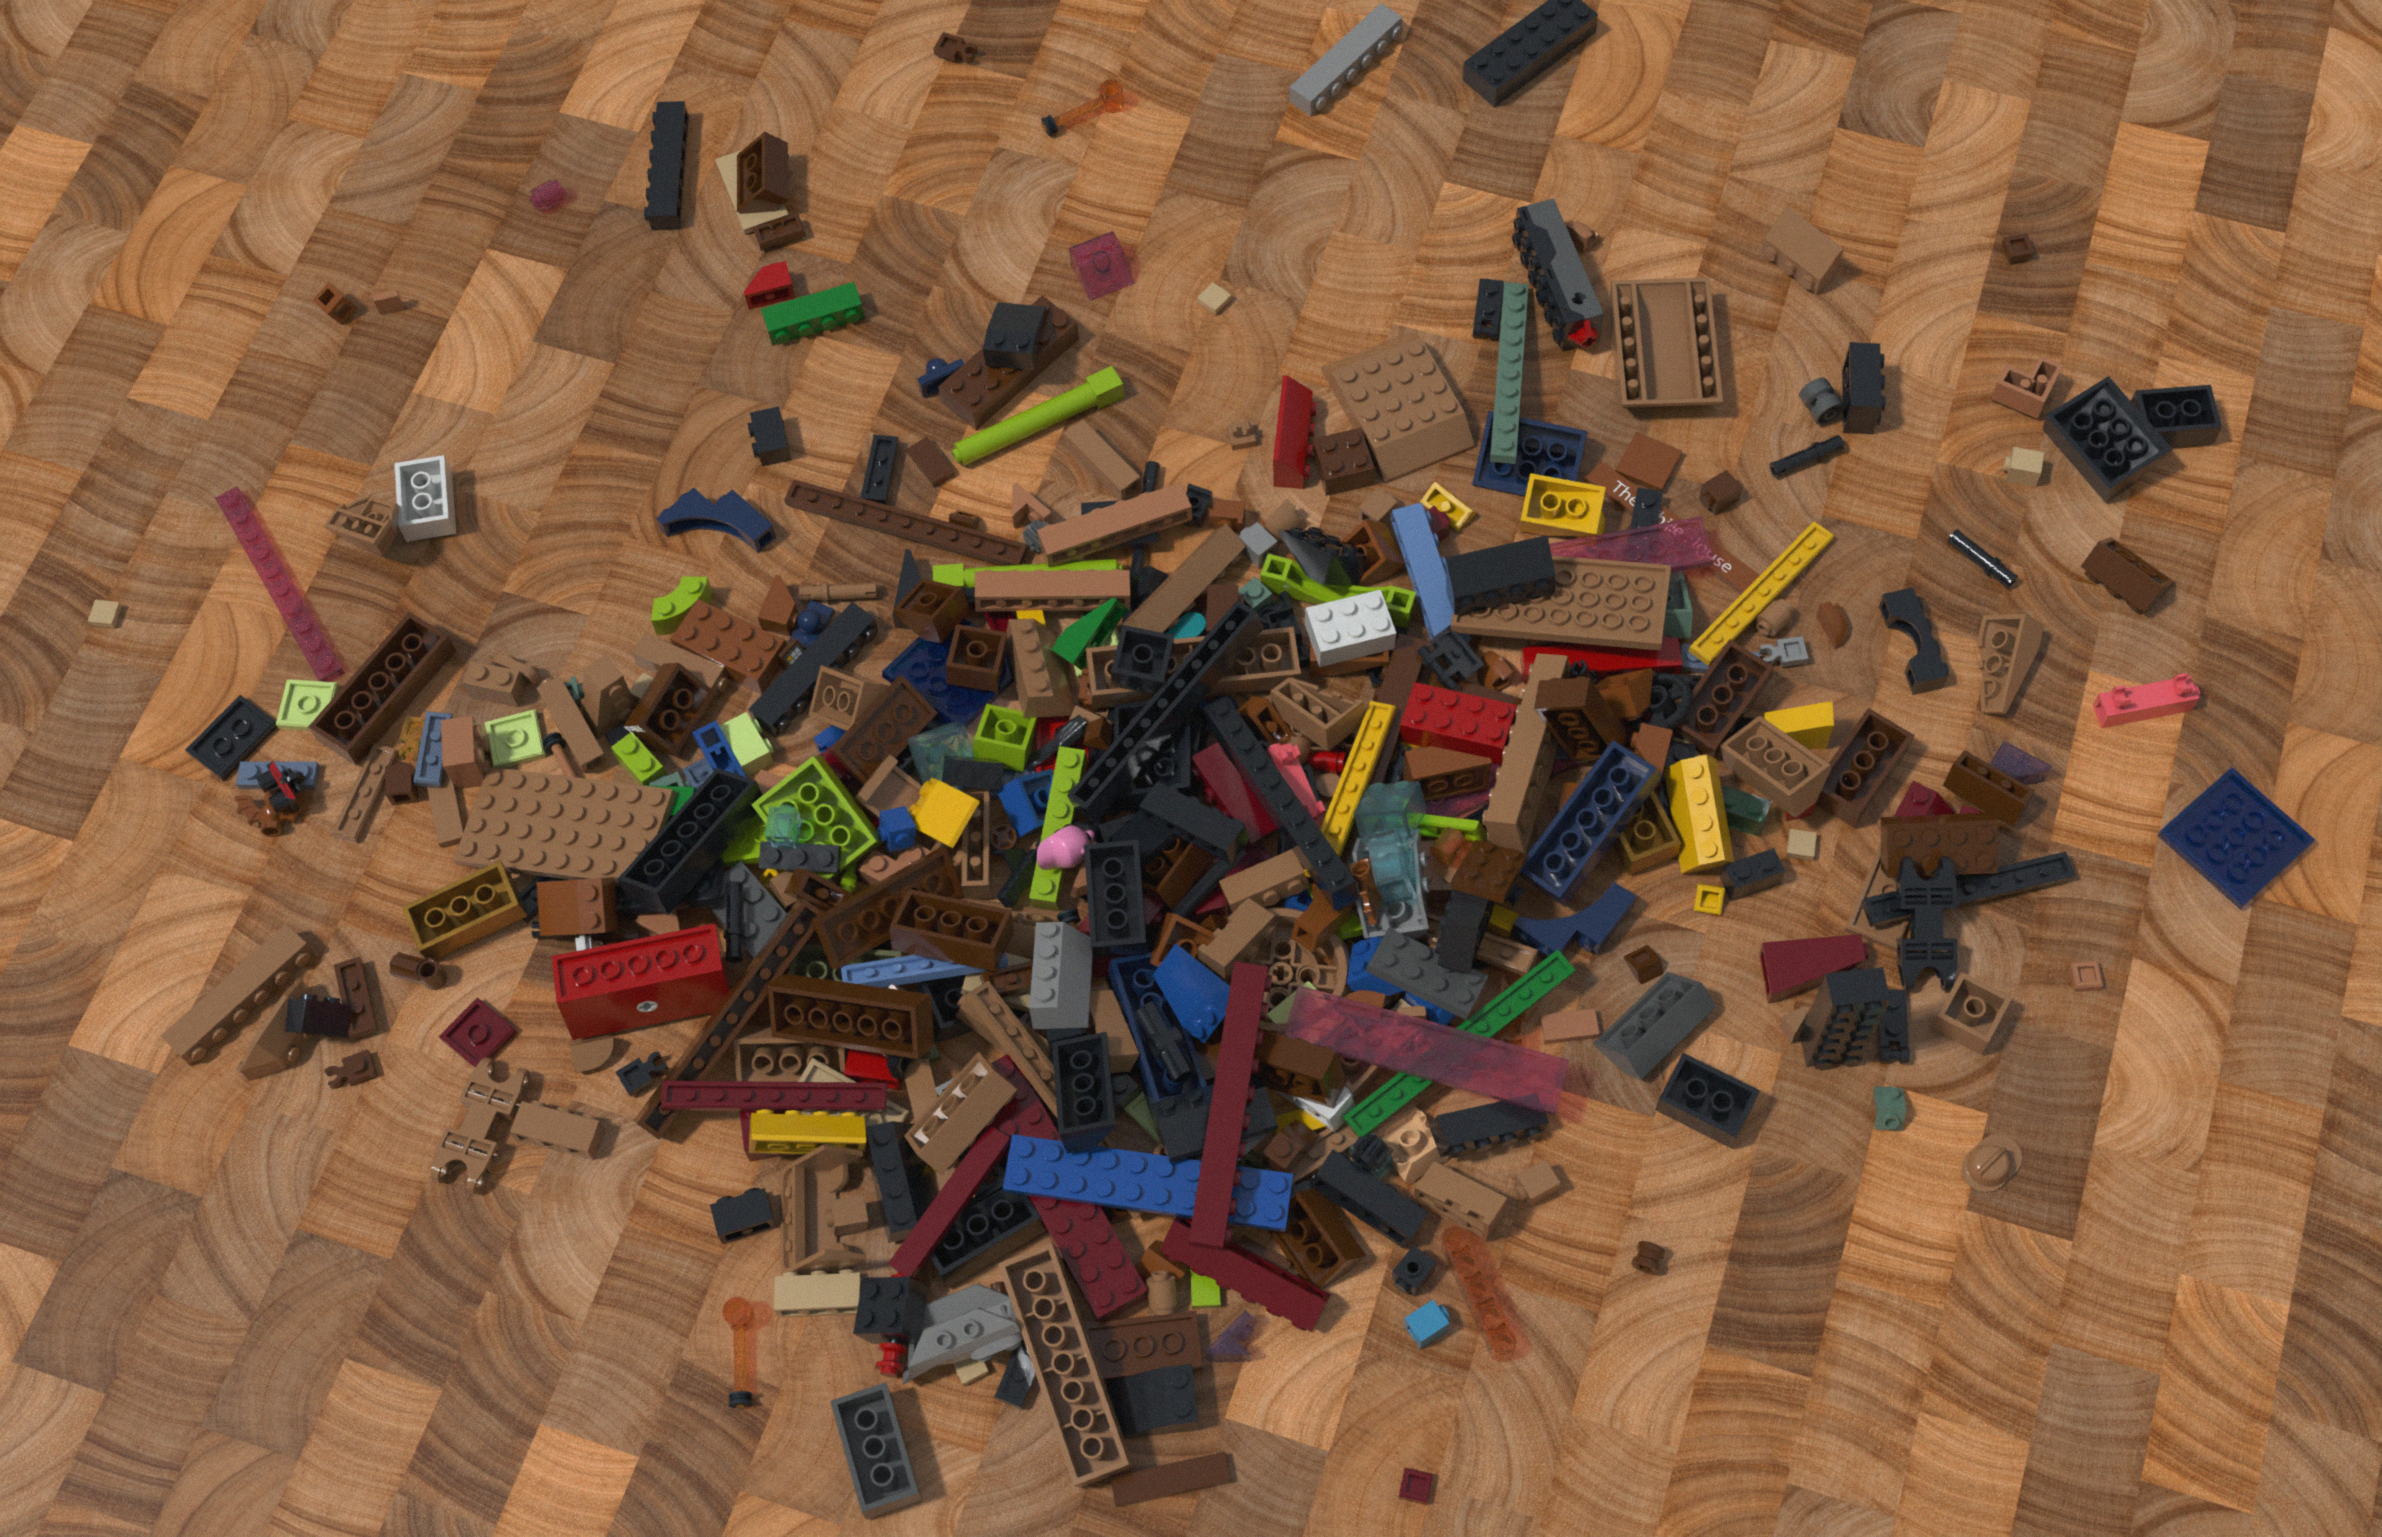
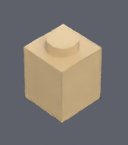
M2013 447L2010 456H2005L2002 470L2007 471L2005 481L2036 487L2042 472L2044 452Z

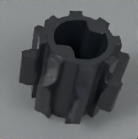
M1368 1133L1365 1138L1360 1136L1353 1145L1354 1152L1352 1153V1158L1367 1170L1373 1171L1375 1167L1380 1169L1388 1159L1386 1155L1389 1147L1374 1134Z

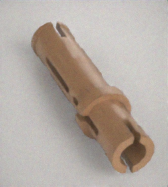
M823 582L822 585H800V601L823 600L825 603L836 599H877V583L828 585V582Z

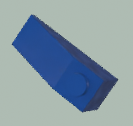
M717 721L691 733L713 771L719 768L746 777Z

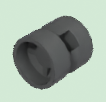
M1821 377L1809 382L1799 393L1801 401L1807 409H1810L1809 413L1818 425H1825L1834 421L1845 410L1843 402L1837 394H1834V389L1826 378Z

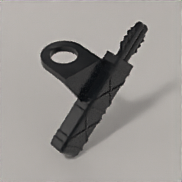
M1041 838L1035 844L1036 849H1029L1027 853H1025V849L990 851V855H1003L1012 872L997 894V899L1005 908L1014 907L1032 882L1037 861V849Z

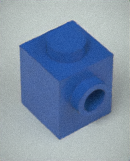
M905 806L880 811L878 835L880 841L885 842L889 852L915 846L916 826Z

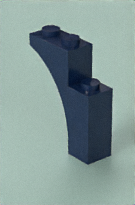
M692 488L689 492L682 494L677 502L663 510L659 517L656 518L661 532L667 538L685 531L714 530L740 539L757 553L776 538L773 525L733 489L726 495H722L713 505L700 492Z
M1613 882L1609 889L1594 904L1571 916L1550 920H1538L1519 916L1513 923L1512 935L1518 943L1537 949L1538 955L1544 960L1557 949L1564 955L1574 941H1577L1583 950L1587 952L1592 951L1598 955L1634 908L1637 896Z

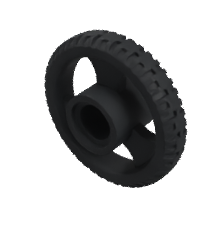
M1661 673L1653 675L1650 706L1647 708L1652 718L1648 723L1641 721L1639 718L1631 720L1630 723L1638 731L1640 730L1641 723L1673 730L1684 721V718L1687 717L1691 710L1693 694L1690 686L1682 677L1675 674ZM1661 685H1673V686H1672V688H1671L1669 691H1667V690H1666L1663 686H1661ZM1677 699H1682L1680 706L1677 709L1676 703L1674 701Z

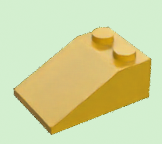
M1530 473L1520 520V531L1544 536H1596L1606 487Z
M931 777L930 781H926L921 787L919 800L916 804L911 805L908 812L918 832L953 848L980 801Z

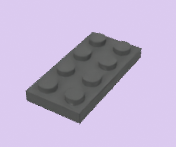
M1388 928L1366 968V972L1465 1020L1468 1018L1488 978V975L1473 968L1471 973L1438 966L1439 954H1435L1434 949L1391 928Z

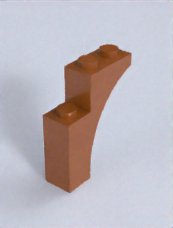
M1344 863V865L1350 872L1349 866ZM1307 877L1311 885L1313 901L1304 913L1295 920L1291 939L1313 953L1351 918L1355 901L1334 912L1313 879Z

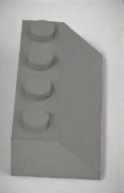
M1065 922L1036 923L1029 1005L1033 1029L1089 1028L1093 964L1091 941L1089 936Z

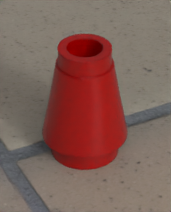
M1341 749L1311 752L1308 757V764L1316 770L1339 775L1344 770L1348 754L1347 752H1342Z

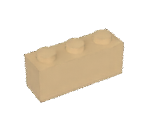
M851 1269L841 1270L839 1274H828L826 1271H813L811 1275H800L797 1272L783 1273V1276H775L774 1311L778 1318L857 1314L863 1278L860 1273H856L855 1270Z

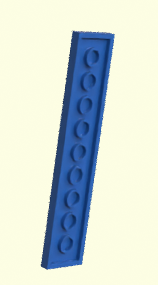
M1012 1134L1003 1192L1192 1219L1202 1161L1182 1159L1170 1163L1168 1156L1099 1146L1093 1149L1066 1153L1062 1141ZM1237 1166L1236 1169L1241 1170L1239 1187H1233L1232 1198H1237L1235 1215H1229L1228 1224L1285 1232L1293 1174Z

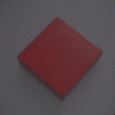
M1404 1468L1398 1499L1427 1505L1433 1474Z

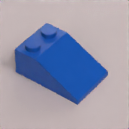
M1175 944L1155 971L1153 977L1182 1027L1189 1031L1192 1036L1205 1043L1225 1018L1230 986L1179 945Z

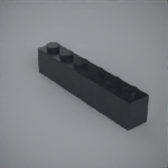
M685 101L657 102L656 112L652 113L655 130H651L653 149L649 150V160L652 165L647 171L650 187L646 188L648 206L644 208V217L646 221H649L652 230H680L689 114Z
M851 602L751 705L748 710L752 720L756 718L760 727L774 738L780 732L786 731L791 721L798 714H802L808 707V703L812 700L820 666L843 669L850 660L855 659L860 649L867 642H871L877 635L878 627L875 618L854 602Z

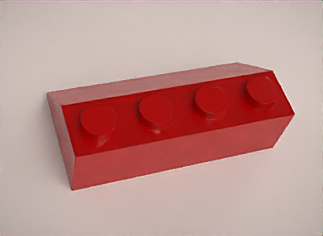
M1283 375L1273 455V487L1303 489L1304 479L1309 480L1310 465L1306 464L1307 458H1312L1313 443H1309V437H1314L1315 422H1311V417L1317 414V401H1313L1312 390L1287 375Z

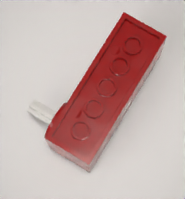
M716 923L594 948L591 935L585 936V934H580L579 938H575V952L551 956L556 1003L572 1040L711 1013L717 1009L732 988L728 961H725V951Z

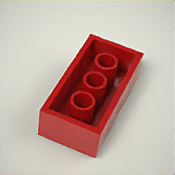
M1414 682L1400 724L1401 742L1421 747L1433 746L1487 757L1491 759L1492 763L1502 765L1503 749L1509 744V731L1511 725H1515L1517 705Z

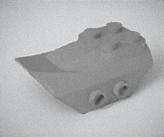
M1407 826L1382 829L1376 830L1372 836L1357 838L1353 849V863L1349 864V869H1351L1350 865L1360 861V859L1373 858L1374 864L1378 866V887L1382 891L1380 908L1377 909V924L1369 925L1367 914H1364L1363 898L1359 894L1361 891L1358 889V882L1356 881L1359 899L1355 901V904H1357L1364 938L1370 939L1375 936L1383 938L1388 928L1411 939H1417L1426 934L1429 929L1426 893H1430L1428 877H1424V868H1428L1426 853L1422 852L1420 828L1410 830Z
M977 1283L926 1304L921 1337L918 1343H909L908 1362L903 1372V1385L935 1366L952 1364L968 1358L983 1362L992 1358L997 1352L1002 1350L1010 1351L1019 1347L1023 1340V1335L1009 1295Z

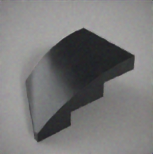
M1283 591L1280 593L1279 599L1270 606L1266 604L1262 607L1258 615L1264 626L1263 630L1294 627L1301 668L1309 665V655L1303 643L1302 634L1288 593Z

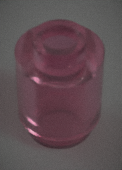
M557 179L553 181L548 180L530 190L531 196H529V200L535 209L540 208L541 211H544L562 201L566 193Z

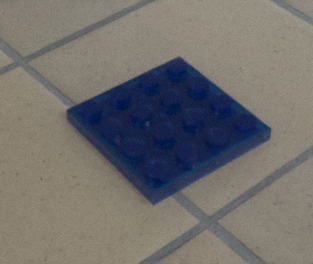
M965 618L959 623V625L977 627ZM955 629L942 643L918 637L882 671V677L892 684L898 676L903 675L938 712L936 715L960 732H963L984 711L986 704H992L1014 682L1007 652L997 692L946 684V663Z
M2232 767L2161 829L2157 835L2239 909H2242L2315 841L2310 834Z

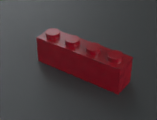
M1218 742L1191 757V778L1195 782L1198 781L1201 785L1206 800L1209 803H1213L1224 816L1230 819L1236 818L1245 825L1249 841L1244 846L1246 851L1251 850L1273 836L1277 829L1276 825Z

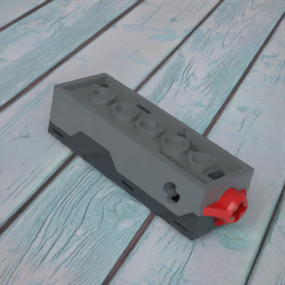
M1554 198L1517 208L1516 218L1513 219L1515 232L1512 234L1513 245L1520 250L1521 264L1528 269L1529 283L1536 288V299L1538 304H1542L1544 307L1546 323L1552 326L1554 342L1556 344L1559 343L1562 352L1594 345L1600 341L1604 313Z

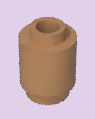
M1784 599L1772 601L1755 619L1758 631L1765 636H1775L1791 620V615L1794 613L1792 606Z
M1164 1270L1151 1273L1152 1277L1147 1278L1146 1282L1149 1307L1153 1310V1314L1169 1315L1176 1311L1175 1306L1178 1304L1175 1276L1169 1275L1168 1271Z

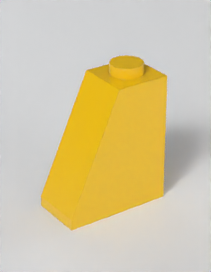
M1833 702L1765 712L1763 718L1807 749H1826L1834 727Z

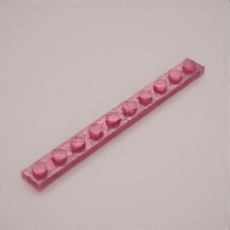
M238 486L215 497L318 680L329 682L344 674L345 672Z

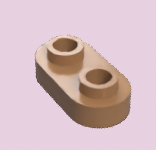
M508 653L496 654L491 662V665L519 670L525 683L530 687H535L540 679L537 667L528 662L523 664Z

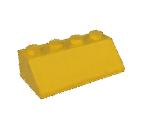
M1706 754L1680 760L1664 769L1673 827L1681 842L1678 853L1681 874L1720 867L1734 862L1716 759Z
M766 1109L757 1110V1113H751L749 1153L806 1155L823 1144L861 1151L864 1150L866 1145L865 1117H858L857 1113L845 1112L841 1116H830L829 1112L817 1111L813 1115H802L801 1111L790 1110L786 1111L785 1114H774V1111Z

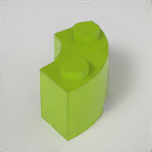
M682 576L679 586L672 593L664 597L654 598L651 622L657 635L675 633L697 599L710 604L713 591L708 577Z

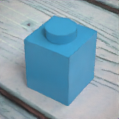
M1431 1300L1405 1317L1404 1327L1417 1346L1422 1349L1449 1331V1320L1451 1318L1443 1305L1438 1306L1434 1300Z

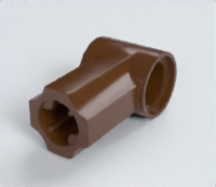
M398 952L391 959L389 973L392 976L423 984L430 990L440 989L447 981V973L432 958L422 959ZM432 971H435L432 976L427 977V976L429 975V973H431Z

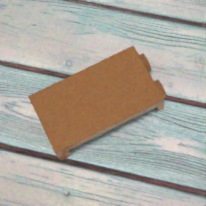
M891 755L883 760L853 798L857 804L878 821L880 811L905 806L908 810L912 804L917 803L921 796L919 792L922 786L896 766L898 760ZM916 830L915 842L932 852L940 847H946V845L932 840Z

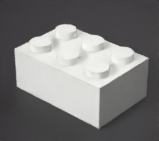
M445 456L394 463L397 504L400 506L398 527L406 542L456 534L452 470Z
M1381 590L1305 609V626L1319 667L1395 648L1396 631Z

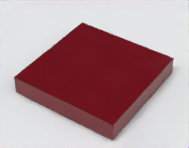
M477 997L449 1025L439 1038L475 1068L483 1058H493L517 1031Z

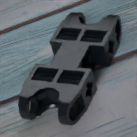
M1903 856L1900 860L1896 879V908L1910 909V938H1897V967L1903 990L1913 991L1915 979H1918L1920 971L1926 967H1931L1936 972L1937 978H1940L1942 991H1951L1958 966L1957 939L1943 938V909H1957V882L1952 861L1949 856H1940L1939 866L1935 869L1934 875L1928 880H1923L1918 876L1916 869H1913L1912 857ZM1905 895H1922V897H1905ZM1931 895H1947V897H1931ZM1906 950H1922V952H1906ZM1932 950H1948V952H1932Z

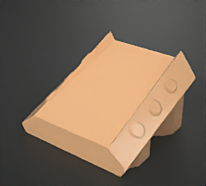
M1416 1106L1373 1133L1389 1147L1386 1157L1402 1179L1411 1184H1414L1415 1180L1426 1173L1433 1161L1441 1164L1442 1162L1446 1163L1449 1156L1440 1157L1429 1128L1430 1123L1426 1115Z

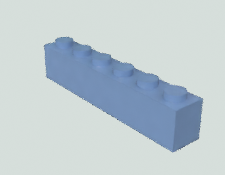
M1421 502L1392 510L1390 520L1431 640L1451 625L1453 609L1446 593L1444 556H1439L1437 550L1439 548V540L1437 534L1431 532L1429 526L1432 524L1431 516L1428 510H1424ZM1459 633L1467 644L1471 641L1470 634Z

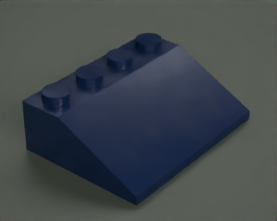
M1488 411L1472 485L1526 496L1530 473L1577 482L1588 431L1519 417L1515 464L1490 462L1494 412Z

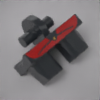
M274 761L267 764L268 771L256 779L264 793L275 787L279 789L280 792L268 798L275 812H280L289 807L292 812L300 809L291 789H294L297 794L304 790L301 786L305 781L304 774L302 772L293 773L291 768L284 771L286 775L284 779Z

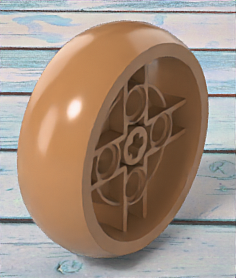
M1282 907L1268 908L1266 910L1275 915L1276 931L1272 936V940L1261 943L1259 946L1260 950L1254 960L1246 962L1248 964L1268 966L1267 975L1272 976L1270 993L1265 992L1263 999L1264 1003H1268L1267 1014L1275 1008L1272 1005L1274 1001H1284L1305 984L1301 980L1306 977H1313L1315 981L1311 984L1325 999H1329L1319 1011L1300 1021L1284 1024L1271 1023L1267 1015L1266 1020H1260L1259 1027L1270 1032L1275 1030L1284 1034L1303 1030L1320 1022L1333 1009L1337 1011L1340 1002L1348 994L1353 993L1347 984L1351 956L1344 941L1335 932L1319 947L1326 956H1329L1333 966L1319 965L1309 950L1291 939L1295 920L1304 911ZM1280 950L1290 952L1289 955L1283 957L1277 954ZM1278 975H1284V980L1279 981ZM1338 1012L1342 1017L1345 1015V1013Z

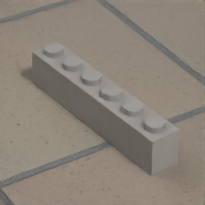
M1380 3L1289 87L1290 103L1310 117L1317 110L1320 111L1332 96H1336L1346 83L1354 80L1360 70L1368 67L1374 57L1382 54L1387 45L1400 37L1403 30L1402 16Z

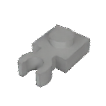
M1803 636L1778 639L1776 647L1771 644H1763L1759 649L1760 654L1768 653L1770 657L1763 658L1770 665H1773L1775 661H1780L1781 667L1807 664L1809 659Z

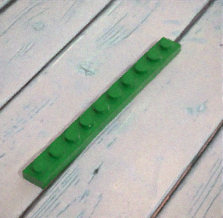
M1557 949L1345 1114L1343 1120L1358 1138L1360 1136L1366 1137L1368 1133L1375 1130L1572 976L1576 970Z

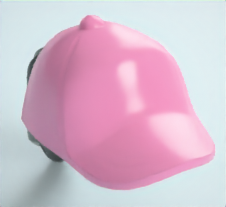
M1073 821L1072 825L1067 824L1062 829L1056 830L1053 835L1043 840L1037 849L1039 867L1042 870H1050L1055 868H1072L1085 859L1084 845L1089 844L1097 836L1096 828L1086 822Z

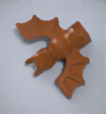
M271 789L266 792L264 796L266 805L262 809L254 804L251 795H239L234 798L238 804L236 809L238 815L246 816L250 826L253 823L261 822V833L265 836L274 837L281 834L282 822L290 821L295 824L299 814L308 812L307 805L312 796L308 792L295 793L296 802L300 809L292 812L289 807L277 813L268 798L280 792L279 789Z
M1364 858L1350 865V874L1358 882V889L1361 891L1359 894L1363 898L1364 914H1367L1369 925L1377 924V909L1380 908L1382 891L1378 887V866L1374 864L1373 858Z

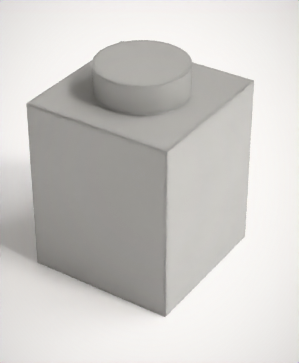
M1258 522L1251 527L1244 528L1238 536L1246 546L1241 552L1258 569L1264 565L1268 554H1278V541Z

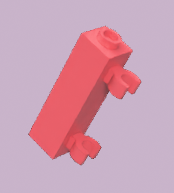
M2183 673L2175 675L2174 679L2126 688V685L2114 687L2113 691L2099 693L2093 708L2101 728L2192 711L2200 698V691L2198 686L2193 683L2191 676Z
M1276 743L1266 749L1267 755L1318 828L1321 829L1324 821L1323 814L1326 810L1322 801L1318 803L1298 759L1301 756L1298 746H1292V743L1284 745Z

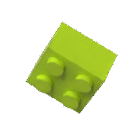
M986 704L974 737L972 757L997 759L1004 763L1003 768L1023 772L1035 739L1037 717L1023 718L1022 711Z

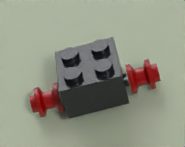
M898 1271L897 1274L891 1275V1277L863 1278L853 1331L854 1335L871 1344H879L878 1349L883 1352V1359L876 1362L875 1368L880 1370V1374L886 1377H897L898 1373L904 1372V1366L899 1362L900 1356L907 1354L908 1348L900 1345V1343H918L921 1337L929 1287L919 1282V1279L916 1277H905Z

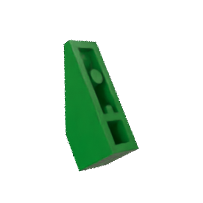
M1114 597L1068 626L1057 638L1051 650L1080 670L1083 668L1087 669L1086 648L1102 647L1128 608Z

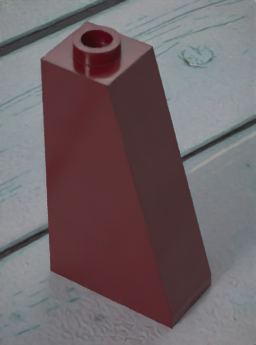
M1861 934L1763 942L1759 956L1768 1004L1820 986L1825 974L1862 968L1865 960H1868L1869 952L1867 944L1862 942Z

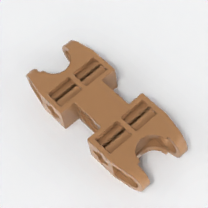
M485 1057L478 1063L469 1076L459 1098L462 1104L469 1108L459 1130L446 1127L435 1150L431 1167V1178L433 1181L441 1183L447 1175H451L454 1170L463 1167L467 1168L466 1191L477 1194L482 1190L492 1176L503 1152L497 1142H493L503 1119L514 1122L521 1101L525 1102L530 1084L529 1070L519 1068L515 1075H511L506 1081L494 1082L495 1060Z

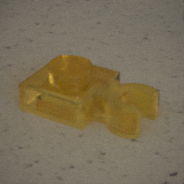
M406 716L399 738L404 743L399 749V756L402 760L406 759V755L409 752H413L412 757L417 762L425 718Z

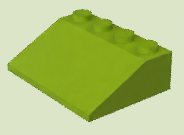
M812 756L751 804L778 842L840 845V873L883 843L879 839L876 828L822 756ZM811 871L828 881L840 874L838 872Z

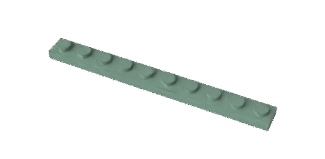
M1504 282L1490 462L1515 464L1529 284Z

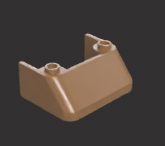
M823 1144L786 1165L780 1178L781 1269L783 1273L797 1272L800 1275L811 1274L813 1271L839 1272L865 1260V1254L850 1252L846 1244L837 1243V1235H833L832 1227H827L825 1211L829 1210L830 1200L836 1199V1192L842 1190L849 1182L850 1172L848 1164L862 1157L863 1151Z

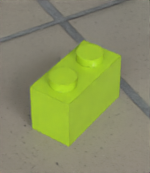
M630 732L611 747L619 764L638 785L649 786V783L655 781L658 777L667 776L660 762L633 732Z

